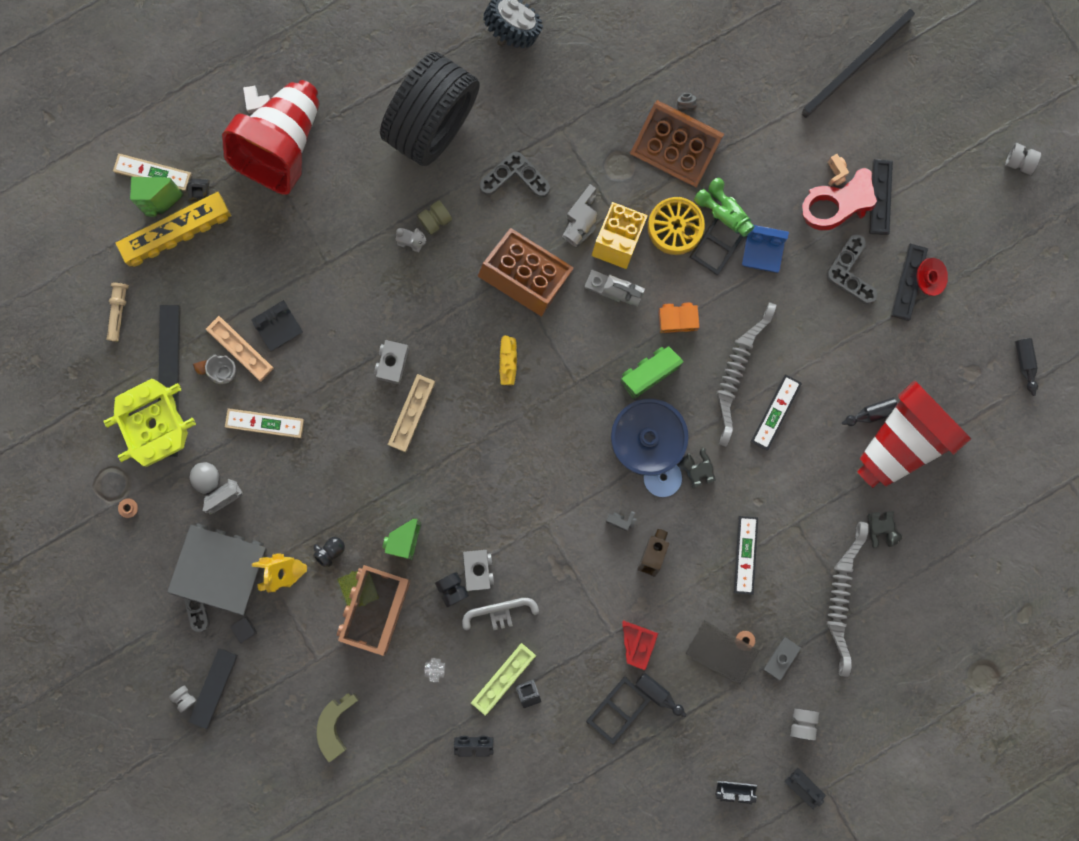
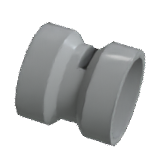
M185 685L169 697L172 702L177 704V709L180 713L187 710L197 701L194 696L189 695Z

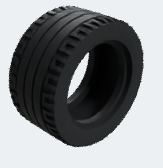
M439 52L429 53L410 71L393 96L381 122V139L419 165H430L447 148L465 122L477 98L480 88L479 80Z

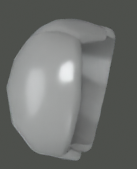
M213 355L207 360L205 365L207 376L217 384L229 383L234 379L237 371L235 363L226 355Z
M203 462L196 464L192 468L190 482L197 492L203 494L211 493L218 487L219 473L213 464Z

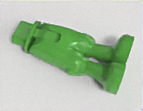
M715 178L710 183L709 193L702 189L696 194L694 202L698 206L711 209L714 218L719 219L730 229L734 230L735 233H740L744 237L755 228L751 223V219L737 204L736 200L724 194V181L721 178ZM712 197H714V198L717 199L720 203H722V206L718 205V204L712 199Z

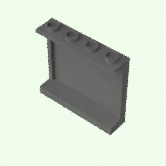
M202 524L190 525L167 592L178 597L245 616L246 607L260 568L252 567V563L258 562L260 558H263L264 553L267 551L263 547L264 544L252 540V543L246 542L244 537L238 535L229 537L226 536V532L215 529L213 532L207 530L208 527Z

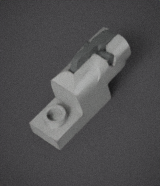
M591 184L567 214V219L571 222H569L562 237L575 247L581 245L596 230L597 212L587 205H591L596 198V195H594L596 188Z
M591 270L584 287L614 301H623L637 307L641 300L640 296L642 297L645 291L643 287Z

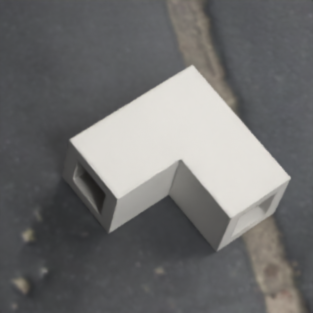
M255 86L243 87L248 113L256 112L270 100L269 95L258 97Z

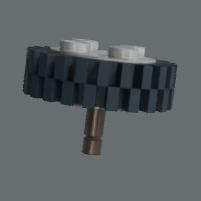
M491 0L483 14V20L485 21V26H489V32L494 31L493 36H499L497 40L498 45L503 46L507 41L509 46L513 43L515 48L519 46L521 48H525V46L528 48L534 44L543 28L539 14H534L536 10L534 8L529 9L530 5L528 3L522 4L523 0Z

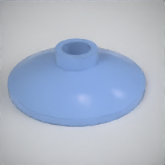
M677 465L663 473L667 476L665 481L660 479V475L644 476V484L648 491L658 497L673 495L679 489L682 482V474Z

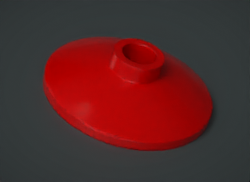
M937 258L925 259L918 268L917 282L923 293L929 296H936L942 293L947 285L948 272L946 266Z

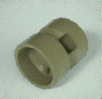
M439 200L430 206V211L425 209L417 214L419 221L430 235L439 230V225L444 226L452 221L449 212Z

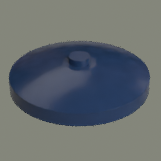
M642 399L629 404L618 414L611 431V444L615 456L625 468L639 475L656 476L671 470L683 458L688 445V429L682 415L672 405L657 399Z

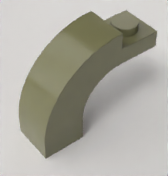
M349 693L339 700L341 702L340 705L335 699L332 700L319 717L317 741L321 752L328 762H331L347 749L338 737L336 725L340 715L360 700L356 694L351 696Z

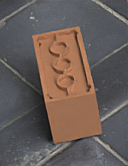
M363 565V568L358 569L356 575L358 580L357 586L352 587L349 596L352 599L351 604L346 606L343 617L346 618L345 622L342 625L340 624L336 636H339L338 641L384 656L387 653L411 580ZM369 571L379 574L386 579L392 578L400 581L378 648L368 645L367 642L361 640L356 641L347 638L356 609L360 604L359 600Z

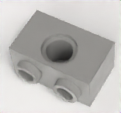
M385 340L384 345L381 344L379 355L381 356L380 363H376L374 370L378 380L400 385L409 351L408 345ZM388 358L396 359L394 366L386 365Z
M487 550L463 552L467 591L491 589L490 585H494L493 573H489L488 566L492 565L491 554H487ZM476 565L484 567L483 575L476 576L473 570Z

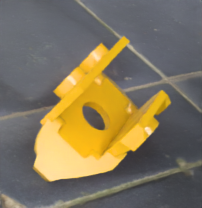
M273 554L272 558L264 557L260 558L258 562L252 563V567L265 568L264 582L257 584L259 591L266 590L267 593L276 592V590L283 586L291 587L307 572L306 564L294 558L284 557V554ZM280 569H283L284 572L282 579L278 577Z

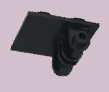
M284 300L251 319L270 352L303 333Z

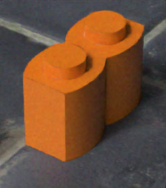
M683 303L680 307H674V304L662 305L663 308H659L660 333L699 330L697 305Z

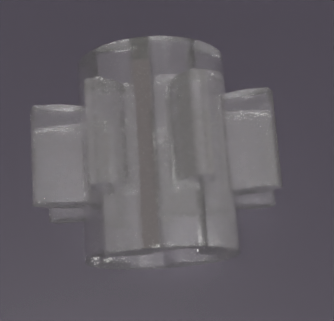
M431 658V662L425 663L424 677H429V682H439V678H444L445 664L441 663V659Z

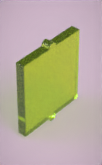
M351 571L350 574L338 578L347 606H350L352 601L349 598L352 587H356L358 583L356 579L358 571ZM370 572L359 599V606H366L367 603L379 599Z

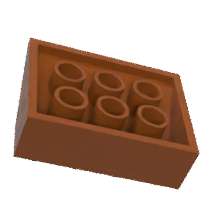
M657 100L630 154L697 188L724 133Z
M510 228L483 262L478 277L542 317L574 267Z

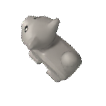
M398 228L396 231L395 240L398 246H409L413 251L419 253L421 247L426 243L425 235L418 228L414 232L403 228Z

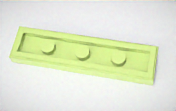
M521 643L471 704L486 716L536 655Z

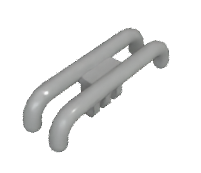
M519 598L475 608L464 615L462 626L464 630H470V621L473 617L490 613L493 630L498 629L496 623L500 621L501 629L505 628L504 620H507L509 627L513 626L509 609L527 605L530 607L532 614L537 615L539 608L537 603L530 598Z

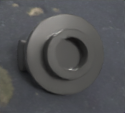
M683 93L678 97V111L697 108L696 97L691 93Z

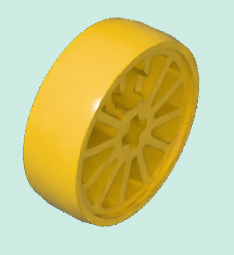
M682 197L668 198L658 203L652 210L648 220V234L652 243L660 251L670 255L685 254L693 250L701 241L705 230L704 217L699 207L692 201ZM671 206H677L676 216L674 215ZM680 207L686 208L687 210L680 217ZM668 209L671 218L661 210ZM689 212L694 215V217L684 220ZM660 215L666 221L655 220V217ZM694 220H696V222L698 223V226H696L694 223H691V222L694 221ZM675 223L679 224L677 230L673 229ZM654 225L667 226L658 231L654 229ZM691 228L694 231V235H685L684 229ZM668 231L663 240L658 238L657 235ZM670 235L673 236L672 246L665 244ZM677 236H679L683 246H675Z

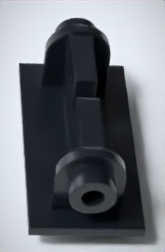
M455 737L454 755H458V757H472V750H476V757H490V755L494 754V737Z
M798 767L784 781L812 809L817 805H822L823 799L827 796Z
M718 781L715 792L716 799L734 802L735 797H738V803L752 805L757 800V795H755L757 785Z

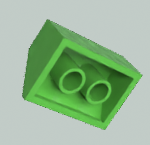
M131 177L130 200L146 216L156 217L157 214H164L183 196V192L171 178Z
M669 346L665 349L663 347L659 348L653 353L654 357L649 360L646 357L638 363L639 367L635 370L630 368L622 374L621 383L633 400L682 366L683 360Z
M412 519L389 533V537H385L383 543L385 553L412 560L421 522L418 519Z

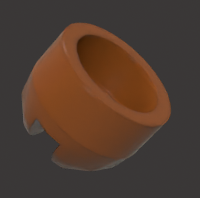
M207 360L193 364L194 370L198 374H206L205 365Z

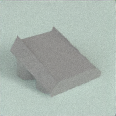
M228 479V483L209 495L205 493L203 511L211 515L242 496L243 492L237 482Z

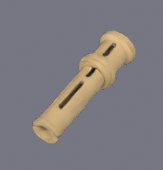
M111 283L113 289L112 296L109 299L111 311L106 340L119 342L122 310L127 302L125 301V295L129 285Z

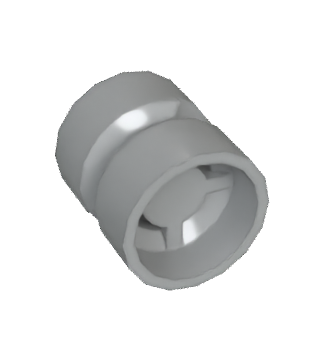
M1015 143L1008 154L1005 165L1013 169L1020 168L1021 172L1032 175L1040 160L1041 152L1034 149L1026 150V146Z
M794 708L793 720L795 724L791 726L790 736L816 740L817 729L814 726L818 724L819 712Z

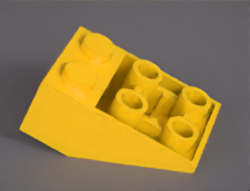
M612 202L591 256L627 269L648 215Z

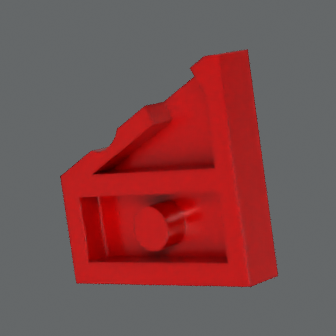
M623 620L622 626L627 664L646 670L659 633Z

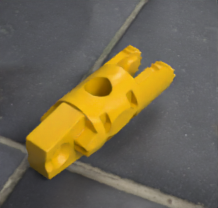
M506 335L501 339L499 371L501 385L508 386L515 383L517 345L515 338Z

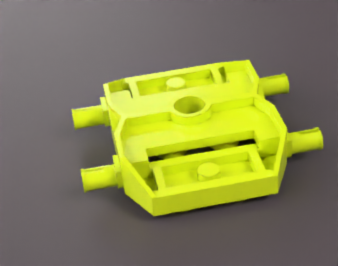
M150 379L115 397L114 415L104 420V423H106L105 426L107 428L116 423L120 427L128 447V451L118 455L121 462L134 458L141 465L148 467L184 448L188 434L187 429L195 426L196 423L193 418L183 422L176 410V403L172 395L181 391L178 383L167 388L155 379ZM158 398H161V401L152 404L151 406L129 416V413L147 405L148 403ZM154 418L156 426L151 429L149 421Z

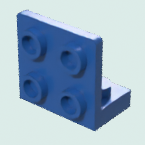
M754 225L755 228L747 234L742 266L778 273L784 243L788 239L789 232Z

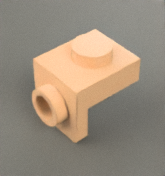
M836 154L827 162L836 175L828 183L830 187L834 184L838 186L845 182L846 176L849 174L845 160Z

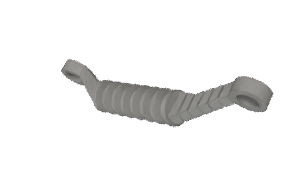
M770 302L766 307L763 319L738 340H735V344L739 348H732L736 355H730L734 362H727L731 369H725V372L729 376H722V379L726 381V383H720L724 391L718 390L717 394L725 428L719 445L726 447L733 430L730 407L732 401L735 400V396L731 392H738L734 385H740L741 382L736 377H743L738 371L746 369L741 363H748V360L743 357L751 355L746 349H753L752 344L755 336L771 322L776 305Z
M858 522L855 534L856 541L837 565L834 566V570L838 571L839 574L833 575V578L837 579L838 582L832 583L833 586L837 587V590L831 591L836 597L830 598V601L834 602L835 605L829 606L830 609L834 610V613L828 614L829 617L833 618V621H827V625L841 655L839 675L849 677L851 672V657L844 639L847 624L841 622L842 619H847V616L843 615L842 612L848 611V608L844 607L843 604L849 603L848 600L844 599V596L850 595L845 589L851 588V585L847 584L846 581L852 580V577L847 576V573L853 572V559L867 539L868 523Z

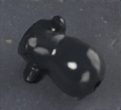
M331 537L322 548L317 544L314 545L315 553L313 557L321 566L330 567L332 566L331 560L336 559L345 551V544L339 537Z

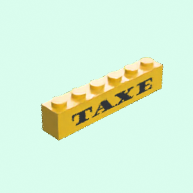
M216 192L116 242V245L125 263L128 266L135 267L142 264L143 260L148 257L154 258L158 256L160 251L176 247L177 243L182 240L188 241L192 239L194 234L200 231L206 232L210 230L211 226L216 223L226 222L231 214L220 193Z

